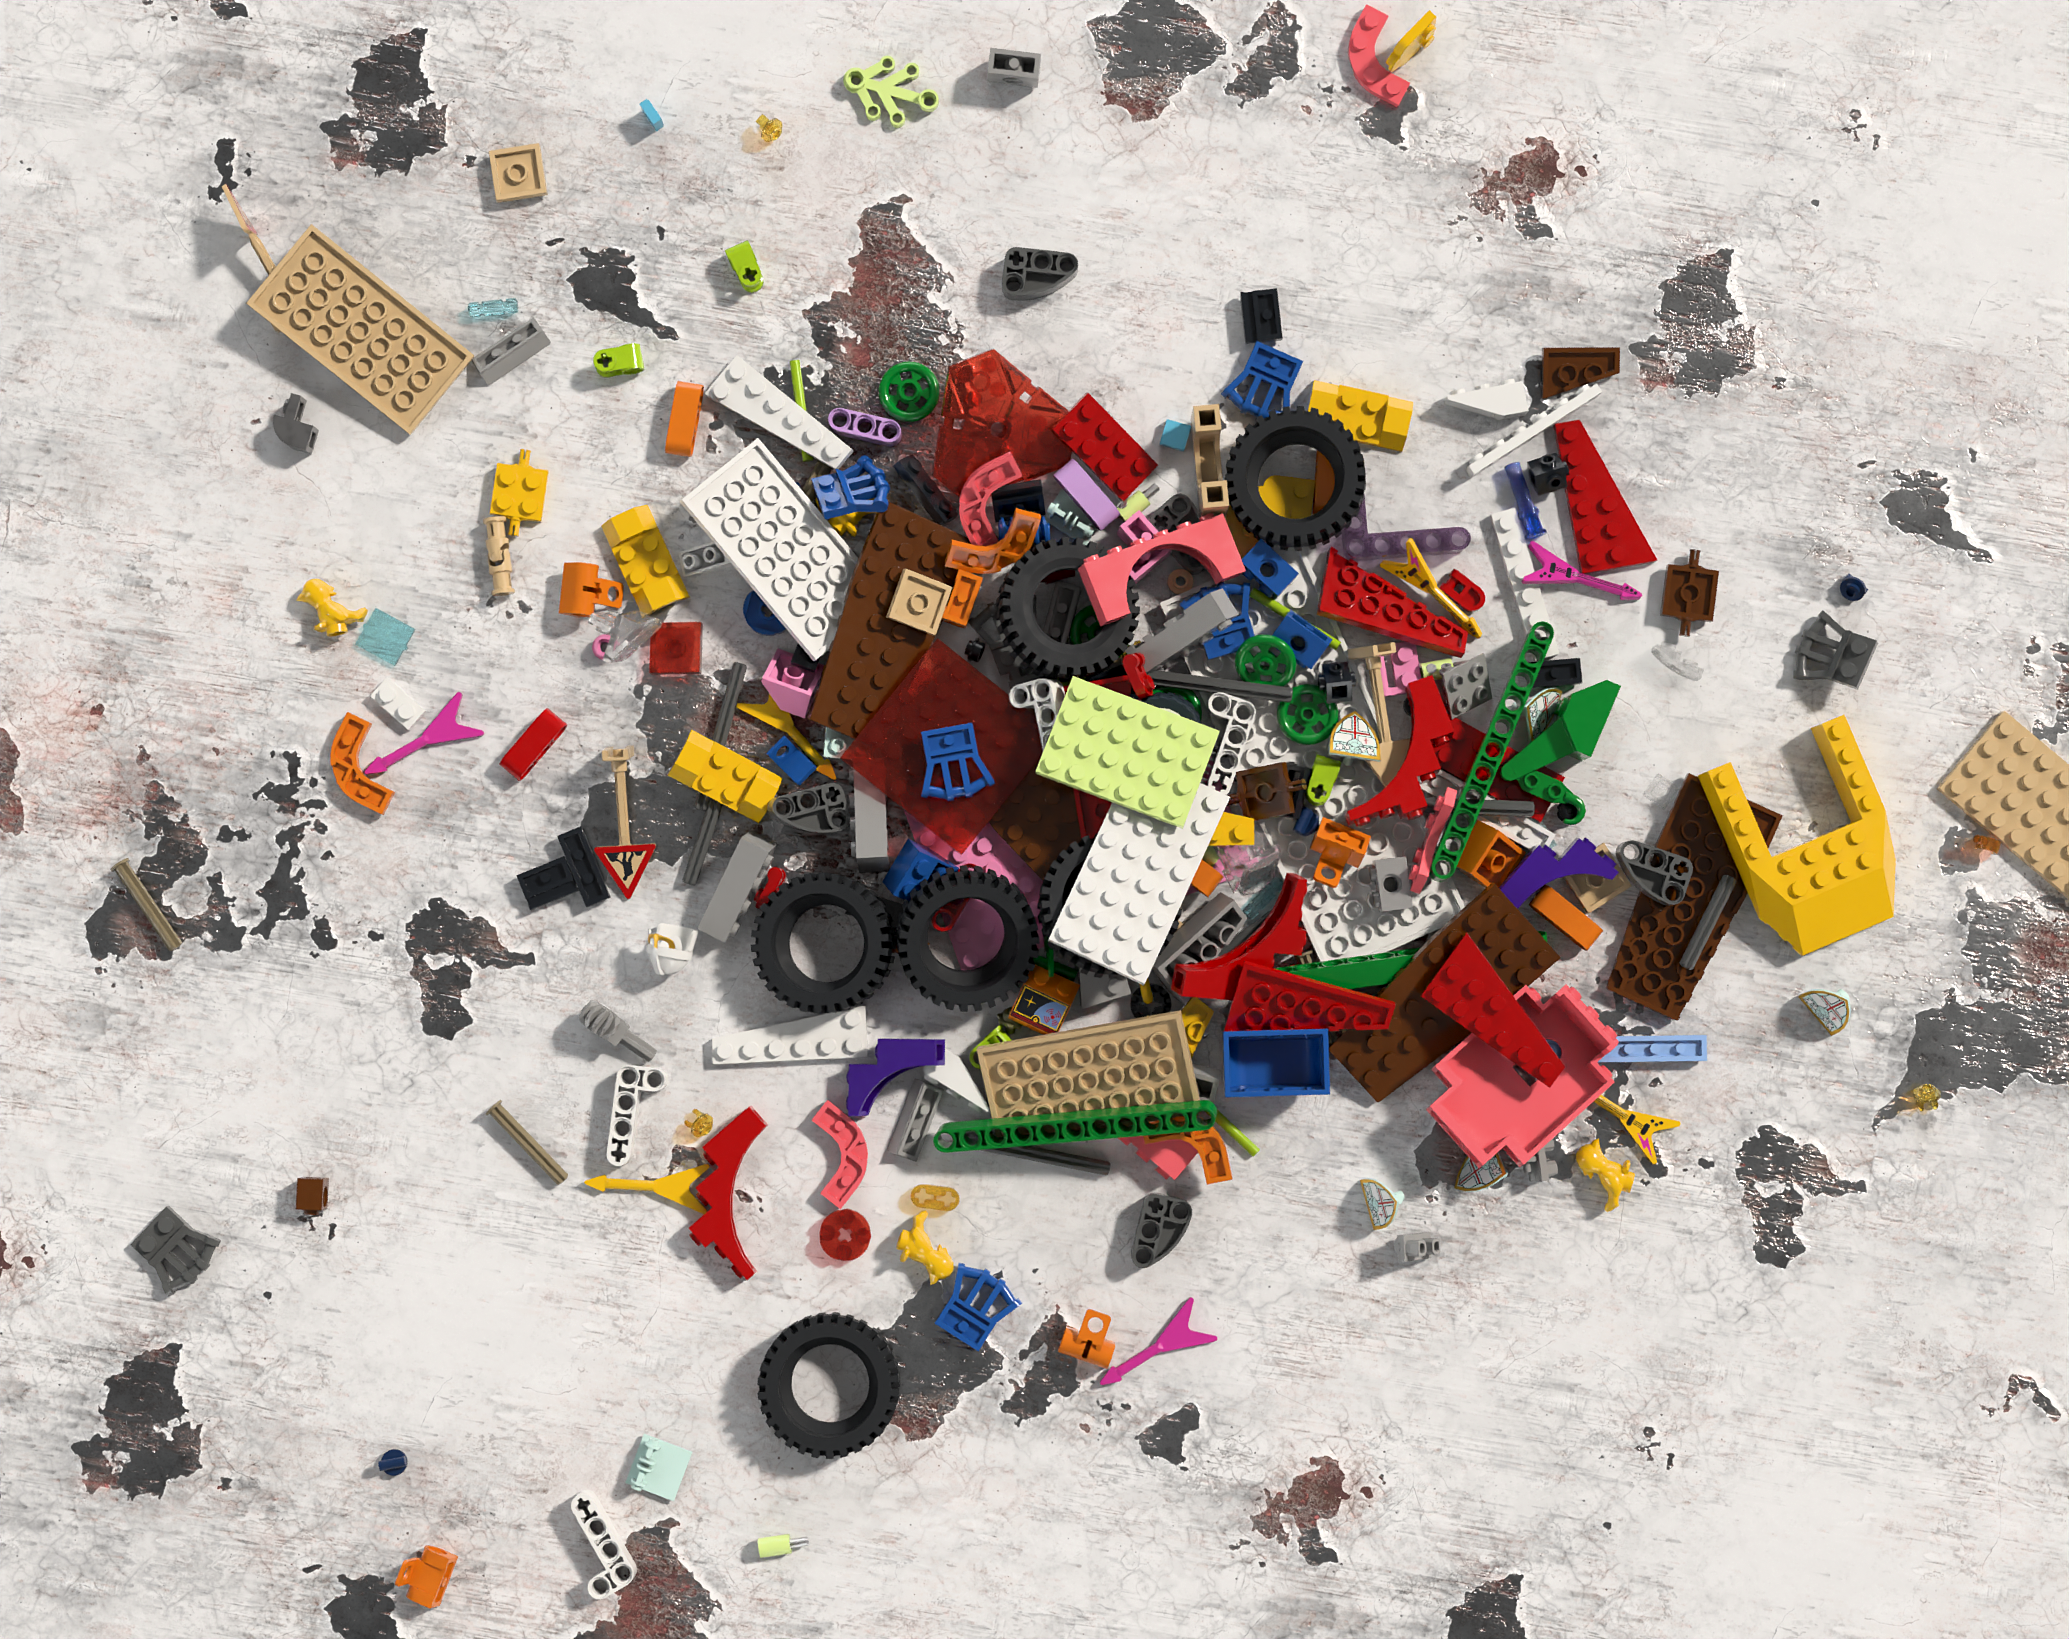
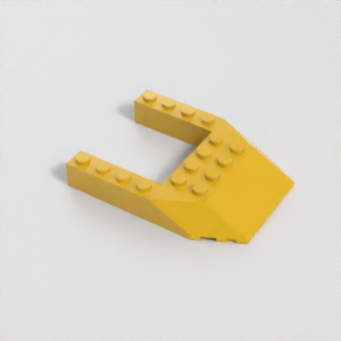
M1845 715L1812 727L1811 731L1851 823L1778 854L1770 855L1731 762L1698 775L1758 918L1771 926L1784 941H1788L1801 956L1894 917L1896 859L1886 810Z

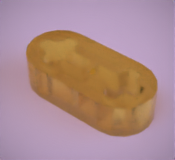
M919 1184L911 1192L913 1204L920 1208L951 1211L958 1206L960 1201L958 1192L954 1188L946 1186ZM921 1188L926 1189V1194L934 1195V1199H925L924 1203H920L919 1198L915 1197V1193H919ZM946 1192H951V1196L956 1198V1201L951 1202L950 1206H945V1201L936 1200L937 1195L945 1196Z

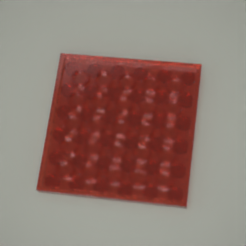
M937 638L840 759L962 856L1041 758L1043 748L1036 716L1026 708L1014 707L1009 700V695ZM973 723L978 755L994 779L995 784L990 787L987 785L974 793L970 798L961 796L954 798V801H947V799L928 796V798L921 797L927 769L921 732ZM972 758L965 760L971 784L982 777V774ZM959 760L947 762L952 788L963 786ZM941 764L934 765L930 786L945 788Z

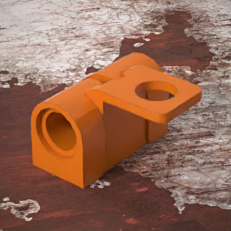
M582 562L564 563L559 614L578 618L594 617L595 604L621 608L624 585L620 582L598 578V565ZM610 587H614L616 590L614 601H610L608 598Z
M960 569L958 570L950 600L942 616L944 622L966 628L983 577Z
M1323 817L1310 845L1311 850L1321 853L1313 879L1329 887L1336 888L1345 864L1356 868L1360 866L1371 836ZM1330 869L1334 872L1335 877L1327 879L1322 875L1321 870Z
M1088 1309L1080 1331L1069 1326L1065 1327L1058 1352L1108 1369L1115 1349V1342L1105 1339L1111 1317ZM1098 1317L1102 1320L1103 1328L1099 1332L1089 1330L1088 1322L1091 1318Z
M426 1545L420 1558L415 1557L403 1561L395 1585L399 1587L409 1584L406 1597L430 1609L440 1606L458 1556L438 1547Z

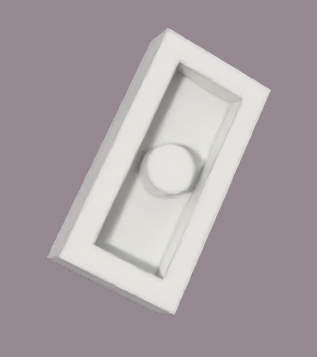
M388 677L370 695L409 731L427 712Z

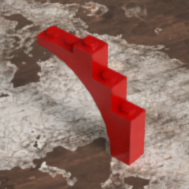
M1433 675L1410 682L1405 689L1410 705L1412 729L1409 749L1403 765L1394 779L1379 794L1366 803L1347 811L1345 819L1348 826L1354 824L1356 827L1364 826L1371 822V818L1380 816V819H1384L1394 815L1395 810H1397L1400 819L1408 817V820H1413L1423 815L1422 812L1426 810L1428 805L1419 781L1421 780L1422 783L1430 782L1436 779V775L1441 770L1432 744L1435 747L1444 745L1450 741L1449 738L1454 733Z
M1286 873L1281 893L1263 924L1245 942L1224 955L1195 964H1175L1171 990L1185 997L1233 1000L1244 960L1273 968L1274 953L1302 956L1303 947L1306 945V930L1298 925L1302 919L1303 899L1307 894V879L1295 873Z
M752 1106L745 1109L702 1147L705 1151L703 1153L704 1158L712 1166L716 1164L718 1168L695 1187L698 1191L696 1196L705 1206L709 1204L712 1208L689 1227L692 1232L689 1236L698 1246L702 1244L706 1248L714 1241L716 1244L714 1247L715 1251L723 1259L727 1257L733 1264L731 1267L733 1272L740 1279L745 1277L746 1280L750 1279L757 1270L745 1255L737 1236L733 1219V1191L736 1175L744 1155L756 1137L768 1126Z

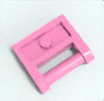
M1408 642L1395 643L1396 653L1390 654L1395 687L1389 688L1384 656L1381 657L1382 668L1380 670L1384 697L1406 694L1405 689L1408 683L1421 679L1415 644Z

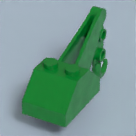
M1605 680L1572 693L1566 698L1564 697L1562 701L1559 700L1553 714L1557 715L1554 723L1504 764L1499 771L1500 777L1504 781H1518L1523 791L1550 803H1569L1574 805L1578 811L1576 817L1564 819L1563 823L1576 825L1581 822L1586 813L1583 800L1573 794L1561 781L1536 770L1567 755L1580 761L1590 758L1621 686Z

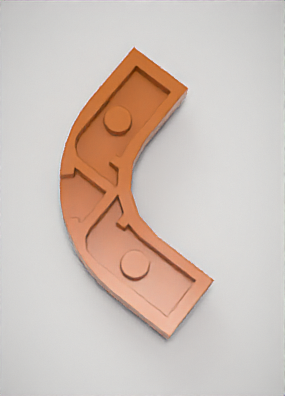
M1016 508L1005 537L993 545L976 546L951 540L945 559V566L976 574L1000 572L1001 568L1016 563L1030 550L1041 521V514Z
M347 712L335 735L330 753V762L337 780L336 782L352 800L384 815L395 792L370 780L364 775L359 766L358 756L360 748L372 723Z
M1184 1116L1173 1118L1177 1122L1185 1120ZM1158 1120V1121H1152V1122H1149V1123H1151V1124H1157V1123L1159 1122V1120ZM1214 1127L1203 1131L1143 1136L1145 1144L1170 1139H1181L1190 1143L1197 1149L1200 1155L1207 1185L1233 1179L1226 1146Z

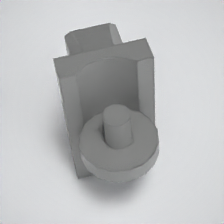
M1554 1139L1550 1140L1523 1165L1524 1173L1528 1172L1529 1181H1549V1177L1558 1174L1555 1160L1546 1161L1545 1151L1554 1149Z
M1430 1232L1397 1235L1394 1242V1250L1398 1255V1262L1429 1259L1431 1254H1440V1239L1431 1238Z

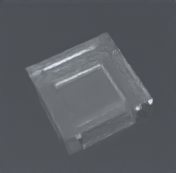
M1658 773L1642 795L1664 810L1680 788Z

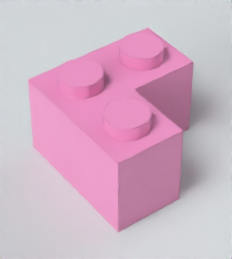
M1138 510L1120 525L1117 535L1128 547H1131L1130 543L1137 539L1145 538V541L1153 539V535L1158 531ZM1155 550L1141 556L1132 567L1128 580L1134 579L1135 584L1138 583L1169 557L1172 550Z

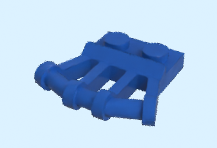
M1256 341L1244 371L1224 389L1221 395L1225 399L1228 397L1241 410L1240 413L1245 415L1249 413L1256 417L1262 415L1263 418L1269 416L1268 411H1271L1268 410V407L1277 388L1283 390V407H1290V391L1303 361ZM1248 376L1254 377L1252 386L1244 400L1235 389ZM1260 381L1271 385L1262 407L1251 404Z
M867 455L860 457L855 465L844 471L836 469V473L811 478L812 487L824 519L854 512H885L888 509L887 494L890 491V486L885 480L884 471L873 465L872 459ZM864 472L868 473L867 475L859 476Z
M1221 582L1217 586L1208 589L1207 586L1202 587L1189 600H1183L1179 603L1181 609L1185 610L1210 592L1222 588L1228 598V594L1242 595L1241 615L1231 620L1233 624L1221 632L1216 630L1212 633L1214 638L1203 644L1208 661L1236 653L1245 640L1255 636L1248 615L1250 583L1244 582L1243 585Z
M973 723L921 732L927 763L921 797L928 798V796L947 799V801H954V798L961 796L970 798L974 793L987 785L990 787L995 784L994 779L978 755ZM972 758L982 774V777L971 784L965 760ZM959 760L963 786L952 788L947 762ZM936 764H941L945 788L930 786L933 768Z
M959 1263L953 1295L935 1321V1324L979 1352L995 1324L1019 1307L1022 1302L1019 1298L1016 1299L1006 1286V1281L1001 1278L999 1280L990 1275V1271L986 1268L981 1270L966 1267L964 1263ZM962 1278L978 1279L965 1301L960 1299ZM985 1283L993 1288V1291L979 1311L970 1304ZM998 1294H1000L1008 1306L990 1318L986 1313Z

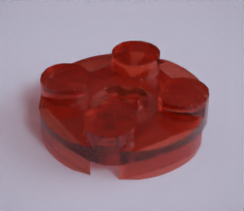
M849 1208L839 1209L830 1213L822 1222L819 1232L820 1244L825 1253L833 1259L842 1261L854 1260L860 1257L867 1250L871 1240V1230L867 1219L858 1211ZM841 1228L852 1231L850 1234L852 1239L849 1242L846 1239L841 1241L838 1238L841 1235L839 1231Z

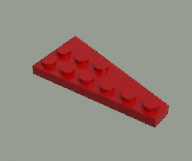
M1466 932L1423 991L1421 997L1550 1088L1564 1070V1064Z
M1244 960L1223 1032L1328 1029L1329 1031H1339V1029H1388L1396 1004L1390 1000Z

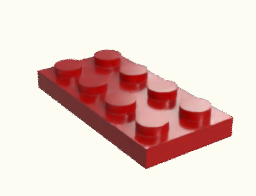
M1085 393L1051 428L1122 502L1158 466L1145 450L1089 393Z

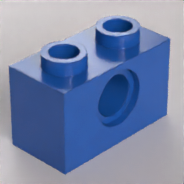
M1262 539L1242 559L1246 570L1242 574L1248 580L1254 579L1260 584L1259 590L1268 598L1273 596L1277 599L1299 574ZM1269 565L1273 568L1274 574L1271 577H1264L1260 572V567Z
M1292 610L1288 612L1273 633V636L1282 639L1291 647L1295 654L1296 663L1299 666L1312 669L1333 640ZM1295 636L1302 637L1305 640V646H1297L1293 638Z

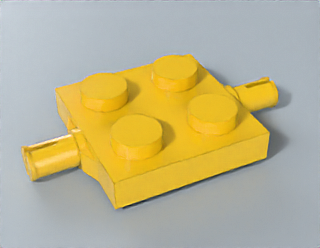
M520 449L518 464L497 463L490 515L504 516L510 520L508 532L510 536H513V530L514 536H519L520 522L528 520L542 522L549 471L529 466L531 451L527 449L526 454L525 449Z

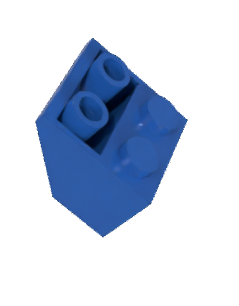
M907 839L882 882L894 896L910 902V892L914 888L919 891L921 889L920 882L925 878L930 883L933 881L932 874L939 872L940 876H944L947 874L946 868L953 867L954 872H958L959 868L930 848Z

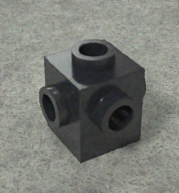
M1557 453L1544 455L1527 462L1529 480L1538 496L1567 487L1566 476L1569 475L1567 463L1561 461Z
M1348 662L1322 664V675H1318L1319 691L1324 690L1327 704L1352 701V687H1356L1354 671L1350 672Z

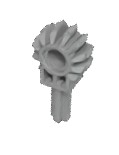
M590 1000L583 1007L579 1020L593 1033L606 1039L614 1046H617L618 1043L622 1044L647 1062L654 1058L657 1050L629 1031V1024L610 1009L593 1000Z

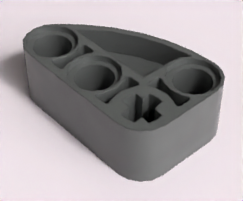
M1013 247L1005 255L1002 292L1007 299L1015 301L1034 300L1058 291L1077 276L1078 260L1076 256L1067 252ZM1014 257H1019L1020 262L1018 266L1013 265ZM1039 259H1044L1049 265L1045 269H1039L1035 266V262ZM1064 262H1069L1074 268L1070 272H1064L1061 270L1060 265ZM1015 281L1020 284V288L1017 291H1010L1006 287L1007 284Z
M1179 493L1173 495L1150 517L1149 522L1155 527L1156 519L1159 521L1164 519L1166 521L1165 529L1170 533L1176 531V526L1184 522L1190 521L1191 524L1200 522L1199 518L1201 515L1190 498L1185 494ZM1176 501H1182L1186 505V510L1181 513L1176 512L1172 504ZM1163 527L1156 528L1158 532L1165 530ZM1172 550L1170 553L1190 574H1199L1205 568L1203 565L1192 567L1188 563V558L1191 556L1177 550Z
M836 783L822 784L772 798L767 806V811L773 819L792 829L803 832L832 833L842 831L850 824V813L844 791ZM829 791H834L835 796L827 799L825 794ZM804 794L808 795L811 799V804L808 808H804L800 803V799ZM778 801H783L786 804L787 809L783 815L776 811ZM834 813L840 814L842 822L838 827L833 825L831 821Z
M1634 840L1618 845L1615 853L1616 858L1627 878L1638 890L1663 905H1675L1683 900L1693 871V866L1689 859ZM1627 845L1635 850L1633 859H1628L1624 855V849ZM1651 854L1657 855L1660 860L1656 868L1649 864L1648 859ZM1681 864L1680 868H1683V873L1676 874L1677 870H1674V865ZM1669 886L1676 891V897L1672 901L1665 896V890Z
M1150 1193L1145 1197L1131 1250L1132 1261L1137 1267H1150L1168 1255L1177 1246L1184 1236L1192 1217V1208L1187 1201L1160 1193ZM1154 1198H1158V1202L1162 1205L1161 1209L1157 1208L1156 1212H1152L1151 1206L1148 1205L1149 1201L1153 1202ZM1178 1204H1183L1187 1207V1214L1183 1218H1177L1173 1214V1209ZM1147 1223H1152L1156 1227V1233L1152 1237H1145L1142 1234V1228ZM1140 1249H1147L1150 1252L1149 1260L1144 1263L1137 1261L1135 1258L1137 1251Z

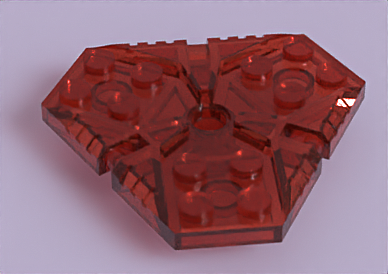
M989 349L948 366L941 416H944L943 426H939L932 476L959 498L965 482L976 469L1010 451L1022 473V477L1008 484L1036 479L1061 469L1071 460V449L1051 430L1068 410L1041 387L1037 386L1036 388L1031 384L1032 380L995 349ZM1024 391L1030 395L1026 402L1020 399ZM954 418L962 419L960 429L953 428ZM995 422H1000L1002 425V432L998 436H993L990 430Z

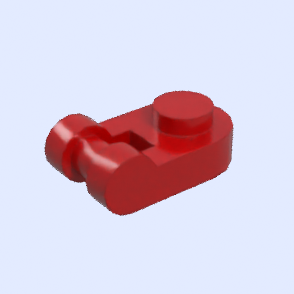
M1453 569L1449 574L1450 578L1446 583L1442 582L1438 588L1462 609L1468 612L1478 611L1485 603L1484 591L1461 572ZM1457 584H1461L1464 587L1460 594L1454 590Z
M1133 653L1124 656L1122 663L1136 695L1141 700L1152 696L1155 685L1150 675L1146 674L1143 667L1145 664L1144 655Z
M772 867L768 870L767 877L769 881L765 888L761 887L754 897V901L757 902L755 906L757 909L760 910L763 903H769L770 899L768 896L772 892L780 890L778 887L785 882L787 877L783 869Z

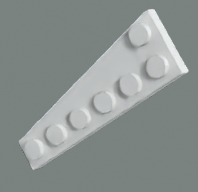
M738 355L705 392L710 399L740 414L752 423L761 426L773 435L782 438L789 444L803 450L808 455L835 470L839 469L853 453V450Z
M866 1006L712 1038L713 1064L868 1057Z

